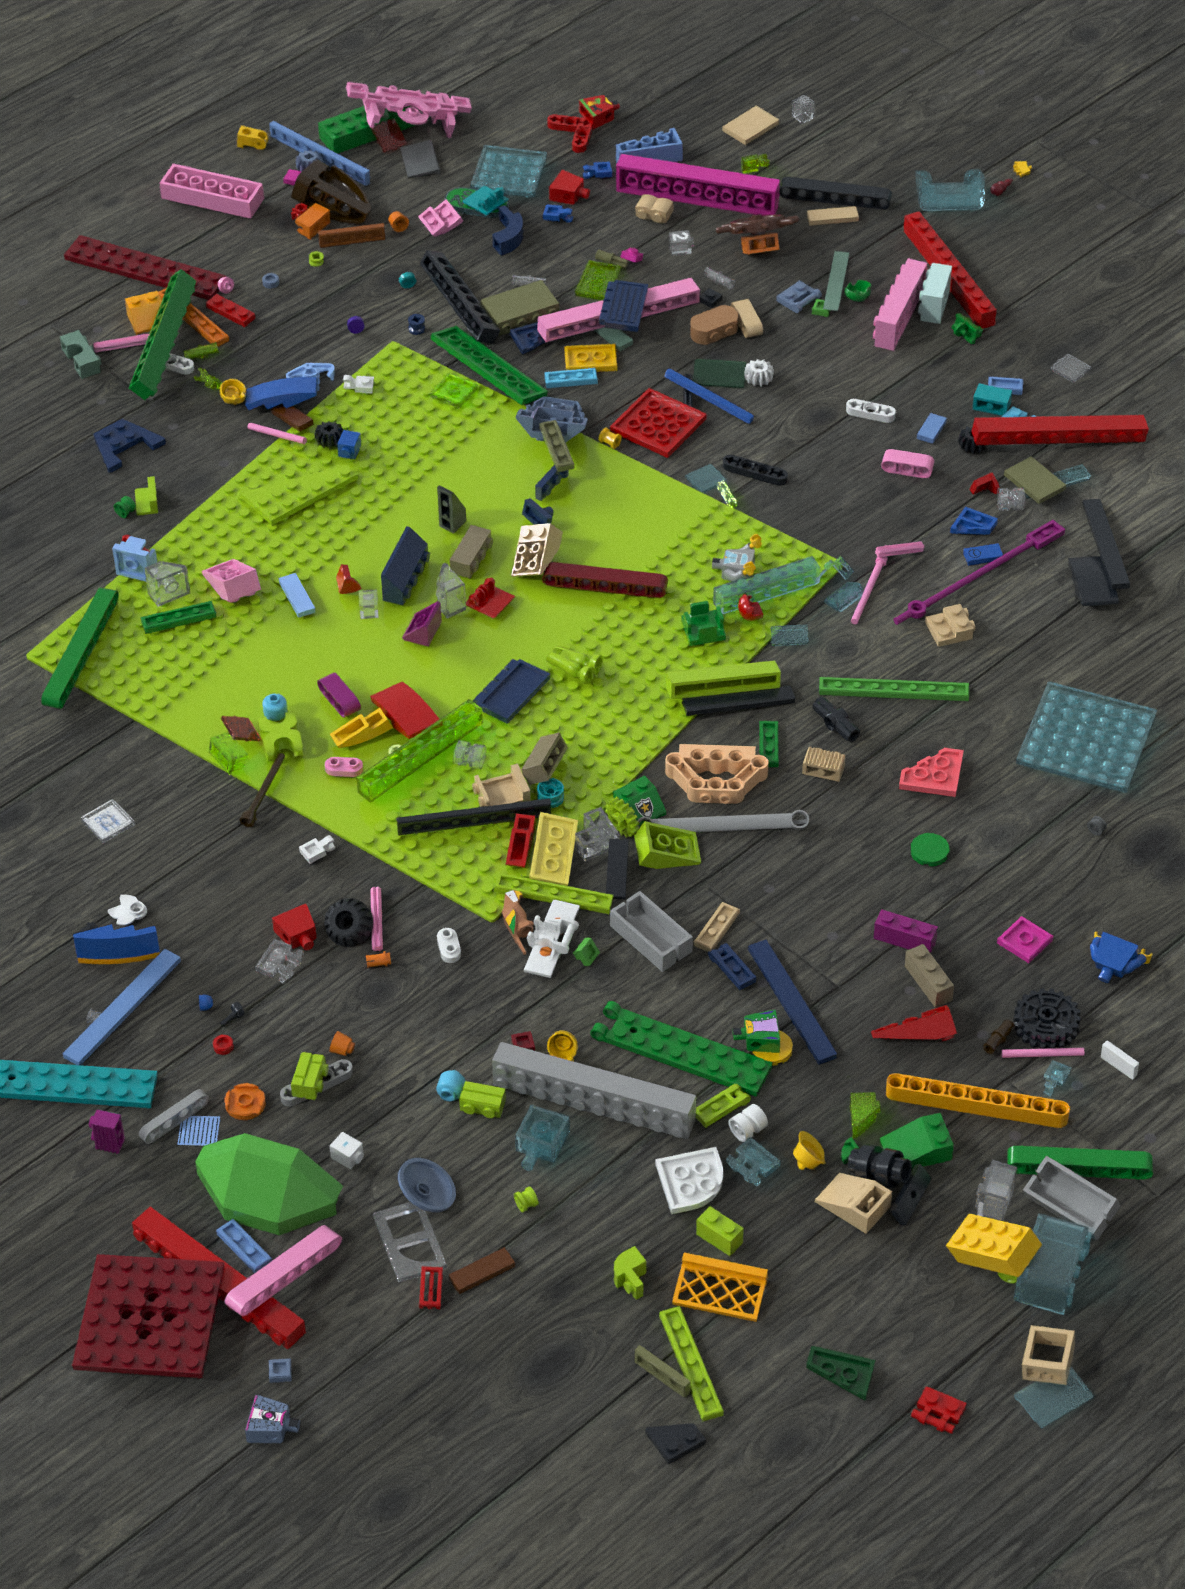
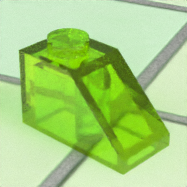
M875 1092L850 1093L853 1139L858 1138L876 1122V1113H880V1100H876Z

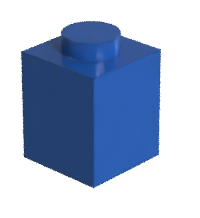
M343 430L337 443L338 457L356 459L361 448V435L359 432Z

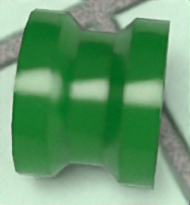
M128 496L122 497L121 501L116 502L113 506L115 512L121 518H126L130 512L136 510L135 502Z

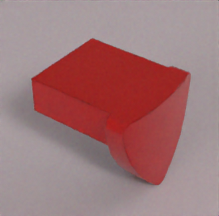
M993 473L974 480L970 487L973 495L987 488L994 494L1001 492Z
M341 564L336 576L339 593L349 594L361 590L360 583L350 576L348 565Z

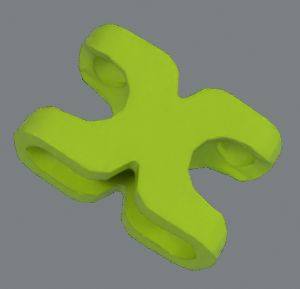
M294 711L286 712L285 720L278 724L269 722L266 716L258 717L261 741H263L267 762L274 761L276 753L282 749L291 750L295 757L303 755L301 735L297 729Z

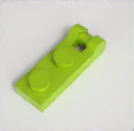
M733 1084L696 1107V1119L706 1128L741 1105H747L751 1097L747 1093H743L742 1088L738 1084Z

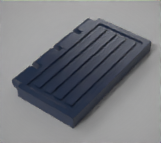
M621 280L608 282L598 323L604 325V328L638 332L648 292V284Z
M512 659L482 690L483 692H480L473 699V703L477 705L478 710L508 724L550 680V673L521 659L518 661Z

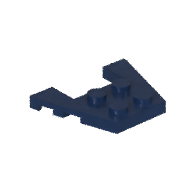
M124 419L93 433L94 440L109 473L123 467L122 461L116 455L142 441L152 450L166 444L164 437Z

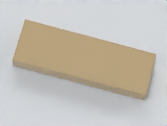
M856 206L807 211L810 225L859 221Z
M722 902L695 939L694 946L707 952L715 949L740 914V909Z

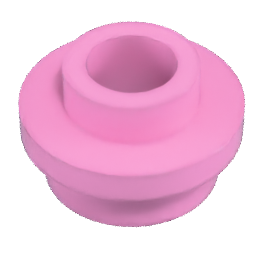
M223 277L218 282V288L224 294L230 293L234 287V281L229 277Z

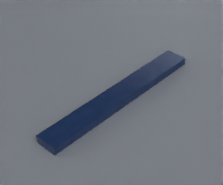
M763 940L749 945L748 951L818 1065L836 1059L837 1053L768 941Z

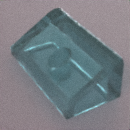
M847 582L828 596L824 602L836 611L842 612L861 598L864 591L860 583Z

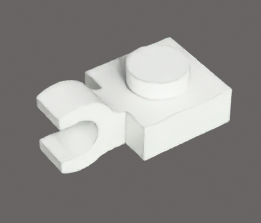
M344 375V389H355L357 393L373 392L374 377L357 376L354 379L350 375Z
M328 835L318 842L315 838L300 846V853L311 864L326 856V851L329 852L335 849L334 839Z

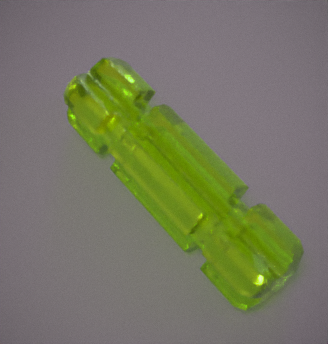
M718 481L717 488L727 502V505L732 508L737 507L738 501L726 481Z

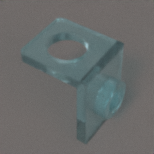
M840 556L834 562L832 560L828 561L823 566L825 569L818 576L822 577L831 568L835 567L844 579H848L854 570ZM841 565L847 569V573L842 570Z

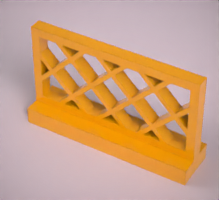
M684 1253L672 1305L757 1322L765 1286L768 1281V1270ZM685 1271L694 1272L698 1278L688 1283L684 1278ZM714 1276L718 1283L708 1287L704 1279ZM733 1280L739 1284V1287L730 1292L725 1283ZM701 1282L706 1290L696 1295L691 1287ZM750 1285L760 1286L759 1292L752 1296L746 1288ZM722 1286L727 1294L717 1299L712 1291ZM686 1289L693 1296L687 1301L678 1299L679 1294ZM743 1290L748 1298L738 1304L733 1295ZM709 1293L713 1302L708 1305L702 1304L699 1298ZM730 1298L735 1306L730 1309H724L720 1303ZM751 1302L755 1308L754 1314L744 1313L741 1307Z

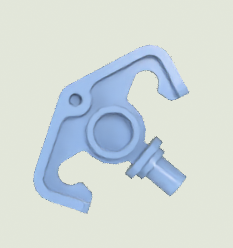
M305 363L286 373V378L317 377L318 391L320 389L319 373L329 371L327 376L334 380L335 369L334 365L330 363Z

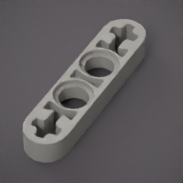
M342 1059L329 1065L327 1076H330L331 1079L323 1081L322 1092L349 1079L353 1075L350 1061ZM291 1084L285 1086L280 1091L281 1102L285 1106L291 1107L307 1100L305 1097L290 1098L286 1096H293Z
M201 1089L192 1092L145 1124L139 1131V1137L146 1144L153 1143L204 1108L209 1101L208 1095Z

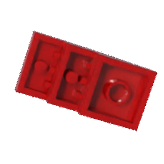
M403 681L370 696L372 703L381 708L387 719L391 721L392 727L408 739L442 724L429 705Z

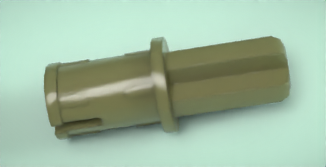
M600 249L596 252L595 259L608 263L609 266L615 265L623 269L628 266V260L615 256V253H607Z

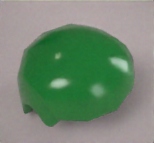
M858 280L855 285H852L850 282L845 288L847 298L855 302L867 300L871 293V283L865 280Z

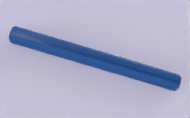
M668 369L665 372V378L747 424L753 421V414L672 369Z

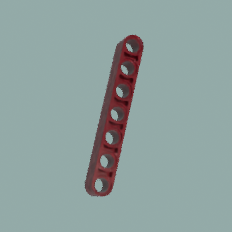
M550 562L542 576V582L547 586L652 598L664 597L669 581L667 576L658 573Z

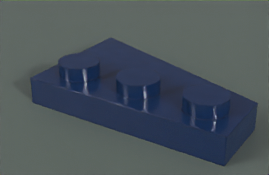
M538 322L510 330V336L522 355L545 343V340L538 332Z

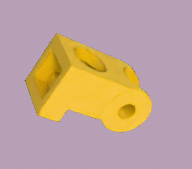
M241 126L237 134V147L243 148L244 145L262 150L267 145L269 135L262 130Z

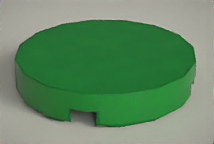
M924 833L914 838L911 843V856L921 865H941L948 858L949 844L940 835Z

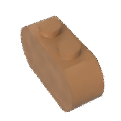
M721 305L693 316L690 322L691 339L698 344L707 345L735 334L738 331V312L731 306Z

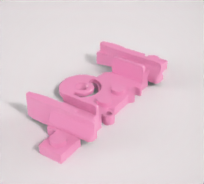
M347 82L346 85L348 97L363 99L367 122L371 128H374L375 123L379 124L385 108H387L389 111L397 112L399 117L405 122L414 125L426 123L429 116H431L433 124L436 123L437 119L442 120L444 131L447 137L451 138L456 124L454 115L456 116L457 112L470 113L472 109L469 98L451 96V99H449V96L445 93L434 94L427 91L426 95L420 93V90H397L395 86H390L389 89L378 86L375 93H369L368 85ZM406 106H409V107H410V108H407L405 111H402L404 107H406Z

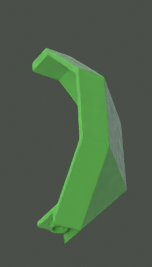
M244 1133L204 1145L195 1161L199 1178L225 1220L231 1221L234 1219L238 1224L282 1235L337 1215L336 1203L343 1185L298 1148Z

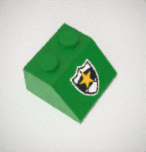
M646 776L613 791V798L623 799L625 804L628 803L629 807L633 808L635 811L634 815L638 817L636 820L644 816L651 819H659L667 814L656 787ZM641 821L638 826L641 827L644 821Z

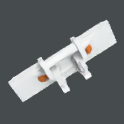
M553 900L544 922L540 920V916L536 915L534 919L535 931L534 933L530 931L527 936L528 944L533 949L524 972L551 978L558 959L561 957V954L568 953L574 931L579 927V923L575 921L580 908L579 905ZM564 933L562 942H558L560 934Z

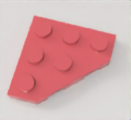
M943 748L933 757L928 756L918 761L917 765L903 769L901 771L899 789L956 797L964 750Z

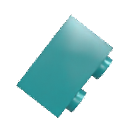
M979 383L973 396L972 410L1003 416L1010 408L1012 390Z

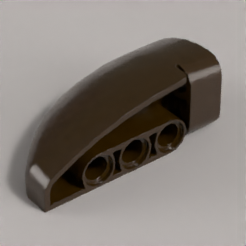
M318 159L314 160L298 175L291 194L292 199L305 204L307 209L315 203L329 209L330 219L341 222L362 223L369 217L371 205L365 192L355 180L335 165L331 166L330 169L329 165Z

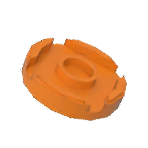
M249 1083L234 1086V1089L226 1093L224 1099L228 1114L239 1120H250L259 1116L264 1111L266 1105L264 1092L258 1086Z

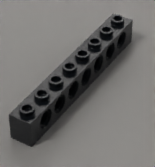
M427 250L420 265L476 341L494 344L500 332L498 326L446 256L441 252Z

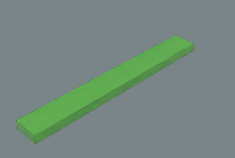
M820 677L819 695L969 701V683Z

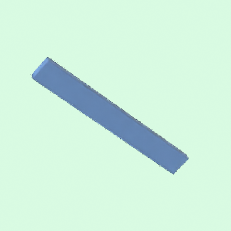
M275 121L270 123V136L301 153H304V150L317 151L318 154H321L323 163L329 165L330 168L335 165L355 181L365 186L370 184V172L368 169Z
M164 949L63 1053V1057L76 1065H82L181 962L180 957Z

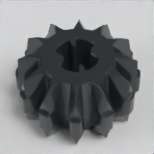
M328 421L327 423L322 422L321 425H317L315 438L318 445H322L323 448H337V443L343 432L341 424H337L336 421Z
M966 426V429H961L958 437L961 450H965L966 453L972 452V454L985 450L987 445L975 444L972 428Z

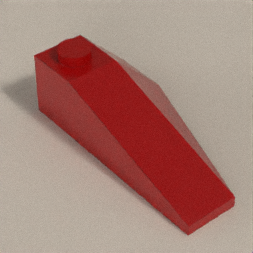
M945 1005L923 1012L921 1018L909 1017L903 1020L901 1025L892 1023L871 1031L873 1038L942 1039V1041L952 1039L953 1035L957 1034L949 1007Z

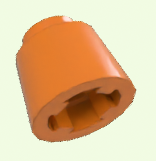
M395 211L390 214L389 223L394 231L402 232L408 227L409 219L402 213Z
M337 1031L331 1042L329 1052L344 1056L347 1054L351 1055L355 1043L352 1042V1038Z

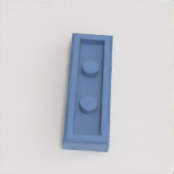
M234 1219L216 1230L217 1235L254 1273L272 1261V1258Z

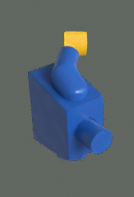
M1095 932L1094 939L1090 945L1092 960L1095 962L1096 968L1101 970L1098 979L1105 983H1109L1112 975L1122 978L1125 974L1131 973L1142 964L1150 963L1153 955L1152 953L1150 955L1144 954L1145 949H1142L1139 954L1138 945L1105 932L1102 933V936H1098V932Z

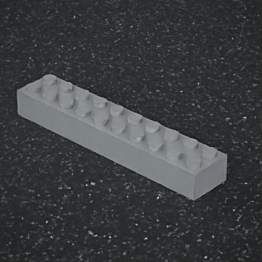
M500 1042L492 1059L493 1085L518 1092L519 1094L552 1101L559 1105L570 1106L577 1110L588 1111L598 1116H606L617 1121H624L638 1127L642 1126L678 1138L688 1139L696 1121V1095L504 1042Z

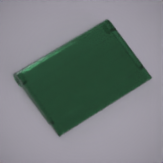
M695 359L693 381L701 386L744 388L747 362Z

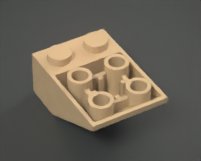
M552 524L521 526L511 576L542 575L560 548L563 532Z
M839 1173L815 1199V1202L867 1234L891 1207L892 1191L876 1181Z

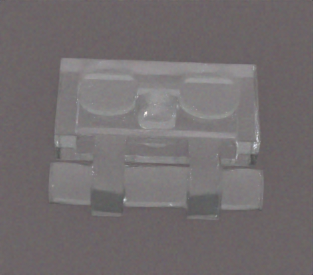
M274 939L256 964L255 971L274 978L276 973H280L281 975L278 980L285 983L293 975L294 968L302 962L304 952L298 949L296 953L291 952L292 945ZM285 960L289 961L287 966L283 965Z

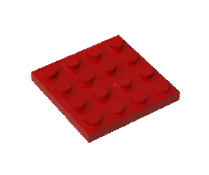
M648 388L610 426V432L620 434L621 437L668 458L707 419V414Z

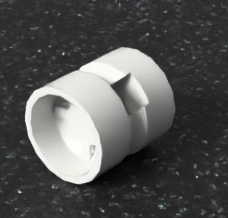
M755 1104L750 1105L742 1113H738L729 1120V1127L732 1133L741 1142H745L753 1137V1132L758 1133L768 1126L765 1113Z

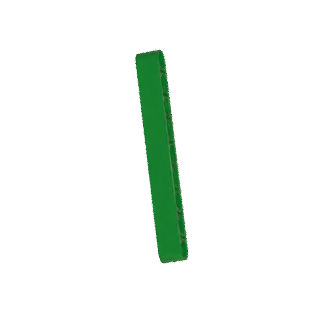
M98 588L42 694L41 703L43 706L57 709L63 708L119 599L118 591Z

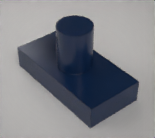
M531 498L525 500L522 515L532 524L552 523L554 512L550 506L542 508Z

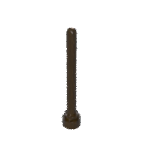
M284 753L277 755L249 810L242 813L239 821L243 826L249 828L254 826L257 820L256 812L285 759Z

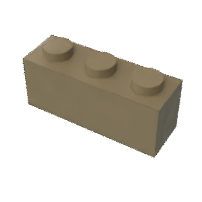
M474 525L469 527L450 558V573L471 578L473 573L477 572L480 561L484 560L488 548L492 547L493 538H491V530Z
M560 732L540 737L522 767L523 776L527 779L529 785L549 781L568 746Z
M922 944L907 950L905 967L936 1008L953 1001L954 984L925 945Z

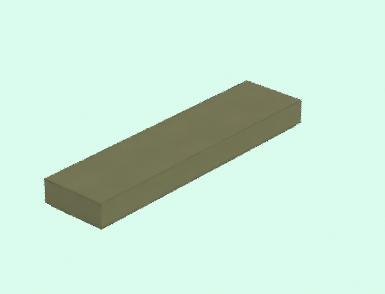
M552 420L539 423L540 431L557 472L575 469L574 462L557 421Z

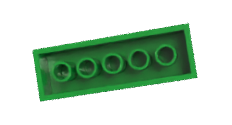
M364 106L318 122L319 138L329 150L337 154L415 126L402 120L397 112L389 111L385 108L379 124L375 123L374 128H371L367 122ZM406 106V107L403 108L402 111H405L407 108H410V107H409V106Z

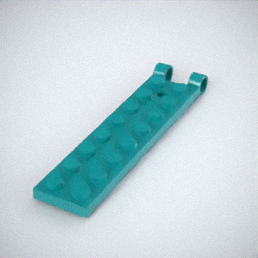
M0 1060V1098L151 1108L158 1073L152 1070Z

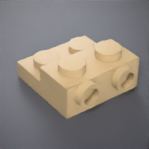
M961 604L944 607L943 613L925 617V623L938 647L973 639V631H975L974 621H969L967 608H962Z

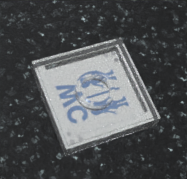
M113 799L81 817L82 823L103 844L135 826V821Z

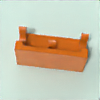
M315 203L295 220V224L303 228V230L298 228L297 231L310 240L318 231H321L330 223V210Z

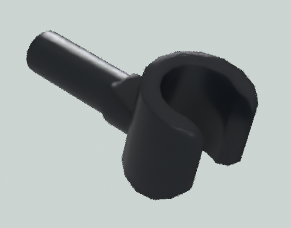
M235 1002L231 1005L232 1013L220 1023L222 1027L235 1017L241 1018L244 1016V1010L240 1002Z

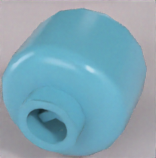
M274 693L263 699V713L268 720L280 721L285 718V713L288 709L283 695Z
M455 1070L443 1072L436 1087L437 1093L445 1101L459 1099L463 1091L465 1078Z

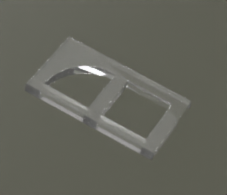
M408 1202L372 1214L398 1282L420 1277L422 1266L447 1268L425 1210ZM418 1211L425 1231L393 1239L386 1220ZM429 1240L437 1260L430 1262L411 1260L402 1255L398 1249Z

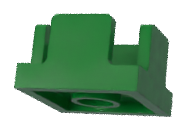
M708 601L690 604V614L684 612V615H681V621L690 646L726 640L724 617L720 606L716 607V610L709 611Z

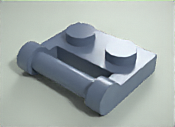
M798 281L777 295V302L793 312L799 313L804 306L813 300L821 298L822 293L819 289L814 290L805 283Z

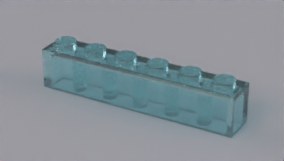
M811 556L713 587V604L715 607L720 606L722 614L738 610L739 599L745 594L752 596L751 602L759 603L819 584L821 567L814 557Z

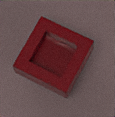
M531 1031L511 1035L512 1045L535 1051Z

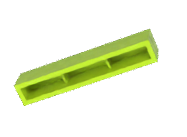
M776 661L666 672V689L671 699L780 688L781 671Z

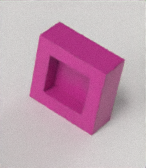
M629 248L622 251L621 258L638 262L642 261L643 254L639 253L635 248Z

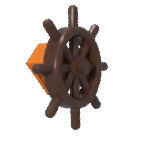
M756 214L751 215L752 217L723 224L721 227L716 228V233H751L749 236L741 237L744 254L779 250L778 234L776 232L766 233V231L793 225L799 221V217H785L781 214L764 216Z

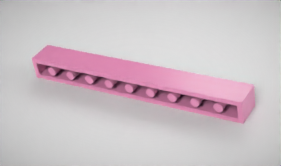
M692 278L649 288L642 317L699 303V287ZM604 300L538 317V332L545 342L602 328L604 325H600L598 321Z

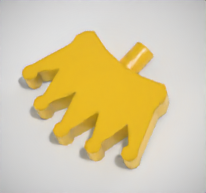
M1015 161L1013 168L1016 175L1020 174V177L1030 174L1032 166H1027V161Z

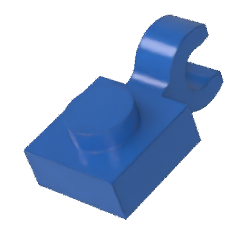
M595 162L593 166H583L584 179H589L593 175L596 178L612 177L610 162Z
M546 204L543 220L559 221L562 218L565 222H572L573 216H568L572 214V209H563L559 205Z

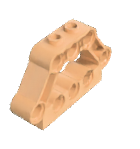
M679 744V752H673L666 756L665 773L667 777L674 779L687 793V798L692 802L738 804L744 800V796L753 787L767 779L768 759L762 755H755L756 746ZM710 771L713 774L729 772L736 776L729 780H723L720 777L703 779L697 774Z

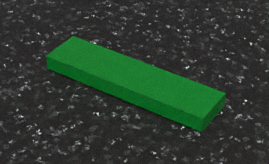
M212 601L140 618L144 632L148 634L216 618L217 615Z

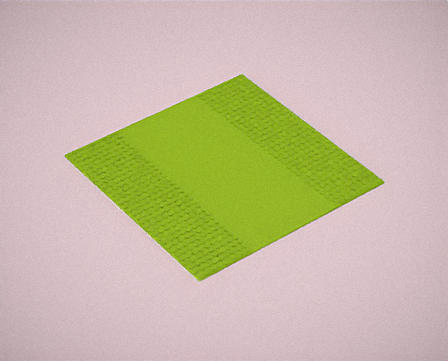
M393 341L352 375L354 379L357 376L374 377L372 393H357L355 389H344V383L341 384L306 414L313 419V426L301 432L293 427L287 431V433L306 437V444L278 438L153 545L149 551L156 549L157 563L152 569V579L150 582L118 575L104 587L118 591L119 599L74 686L258 791L274 761L267 762L264 745L259 732L258 717H264L262 703L266 696L274 693L283 695L287 702V712L294 711L297 729L300 732L303 745V755L295 757L289 749H282L276 753L275 758L279 753H284L285 759L266 795L485 920L495 922L502 915L505 894L494 892L498 873L529 878L539 818H536L535 832L525 868L506 865L511 831L515 821L398 835L396 818L480 807L478 802L479 796L474 794L472 784L475 783L474 776L479 775L480 780L483 781L510 774L511 765L518 764L520 769H522L540 737L560 732L568 749L551 778L562 782L564 786V801L560 806L551 808V814L578 820L577 838L606 809V802L613 798V791L631 783L697 716H686L682 705V698H670L666 689V672L749 663L843 567V562L580 432L565 442L575 469L569 470V476L562 478L560 483L551 490V493L540 501L535 496V485L553 467L554 463L545 441L531 438L516 419L518 410H525L526 406ZM336 421L337 424H341L343 430L359 432L361 435V448L356 459L338 457V447H331L330 449L329 447L323 448L322 445H318L315 438L317 425H321L322 422ZM348 465L358 476V479L273 526L263 519L240 496V492ZM439 485L454 492L466 508L467 522L454 534L439 527L437 487ZM531 498L542 508L550 506L554 512L551 524L563 532L560 548L551 562L663 574L669 580L665 596L662 598L547 586L542 582L543 573L542 575L512 577L511 574L521 526L534 525L522 515L525 500ZM474 525L491 530L493 544L490 549L488 548L484 560L480 561L477 572H474L471 578L450 573V558L469 527ZM406 526H408L428 544L430 559L425 563L423 573L419 574L417 584L411 590L410 598L406 599L404 605L383 601L381 573ZM758 534L762 539V545L760 548L754 547L756 569L751 577L750 585L723 580L722 569H712L713 558L723 559L725 550L740 549L748 543L751 544V536ZM235 559L256 569L261 590L256 591L252 596H243L238 601L231 603L219 596L203 576L202 571ZM341 564L348 565L350 576L360 583L361 590L349 594L339 593L336 576ZM296 573L315 607V613L298 618L279 584V578ZM490 577L495 580V587L515 596L495 619L464 605L469 596L474 594L481 584L483 585L486 578ZM443 578L442 588L439 595L438 584L440 579ZM745 594L751 595L750 601L760 604L764 614L763 618L752 622L745 620L738 610L740 597ZM92 599L27 653V659L53 674ZM208 601L213 603L217 615L216 618L148 634L144 632L140 617ZM439 601L441 603L442 622L429 647L404 641L402 637L415 613ZM708 601L709 611L716 610V607L720 606L724 617L726 640L690 646L681 621V615H684V612L690 614V604ZM556 646L586 654L589 660L596 654L603 657V664L599 674L593 677V681L590 684H585L580 681V678H574L562 669L548 663L546 657L549 653H553V649ZM512 659L516 661L521 659L550 673V680L508 724L478 710L477 705L473 703V699L480 692H483L482 690ZM334 672L354 693L361 705V710L345 718L325 698L317 684V680ZM402 681L429 705L442 723L411 739H408L392 728L371 740L344 748H338L330 736V733L358 715L362 714L363 717H366L377 710L379 707L372 703L370 696ZM283 718V719L280 720V721H271V720H268V721L271 722V723H273V724H278V723L283 722V721L285 720V718ZM238 719L241 720L240 723H238V724H233V723H235ZM457 721L407 756L402 763L396 764L386 772L358 779L361 775L389 760L388 750L391 746L401 745L406 750ZM250 723L253 726V730H251L252 732H250L249 737H247L249 730L246 728H248ZM233 725H239V734L231 729ZM331 757L358 758L363 763V772L356 777L331 776L325 771V762ZM525 778L530 789V800H537V786L539 783L529 785Z

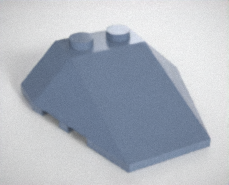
M542 397L534 401L533 406L527 405L525 410L519 409L516 414V419L531 438H536L538 441H544L539 423L556 420L563 438L567 442L585 429L588 419L584 418V412H581L582 408L578 401Z

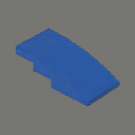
M293 377L256 385L247 389L245 405L248 411L263 404L267 409L283 403L285 408L291 407L317 396L318 379L317 377Z

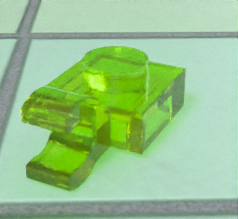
M757 154L741 157V171L743 174L758 171L759 167L770 165L767 154H761L759 157Z
M198 368L201 375L200 377L194 376L195 380L205 382L204 385L212 390L214 388L220 389L223 382L208 374L205 369Z

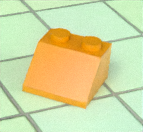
M158 291L125 298L127 315L136 335L151 331L162 302Z

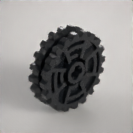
M1040 988L1039 992L1032 990L1030 995L1024 994L1022 1000H1018L1017 1007H1015L1014 1013L1016 1015H1014L1013 1022H1015L1014 1030H1017L1016 1035L1023 1037L1022 1042H1029L1032 1048L1036 1046L1040 1049L1064 1048V1044L1070 1045L1072 1039H1076L1077 1032H1079L1080 1025L1078 1024H1080L1081 1017L1079 1016L1081 1012L1080 1009H1077L1078 1004L1072 1002V997H1065L1062 991L1057 993L1054 989L1045 991L1044 988Z

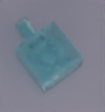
M530 1105L515 1135L516 1151L526 1154L521 1162L523 1169L532 1171L538 1158L555 1163L570 1132V1116Z

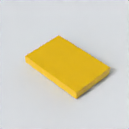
M615 344L564 346L566 370L596 368V372L617 371Z

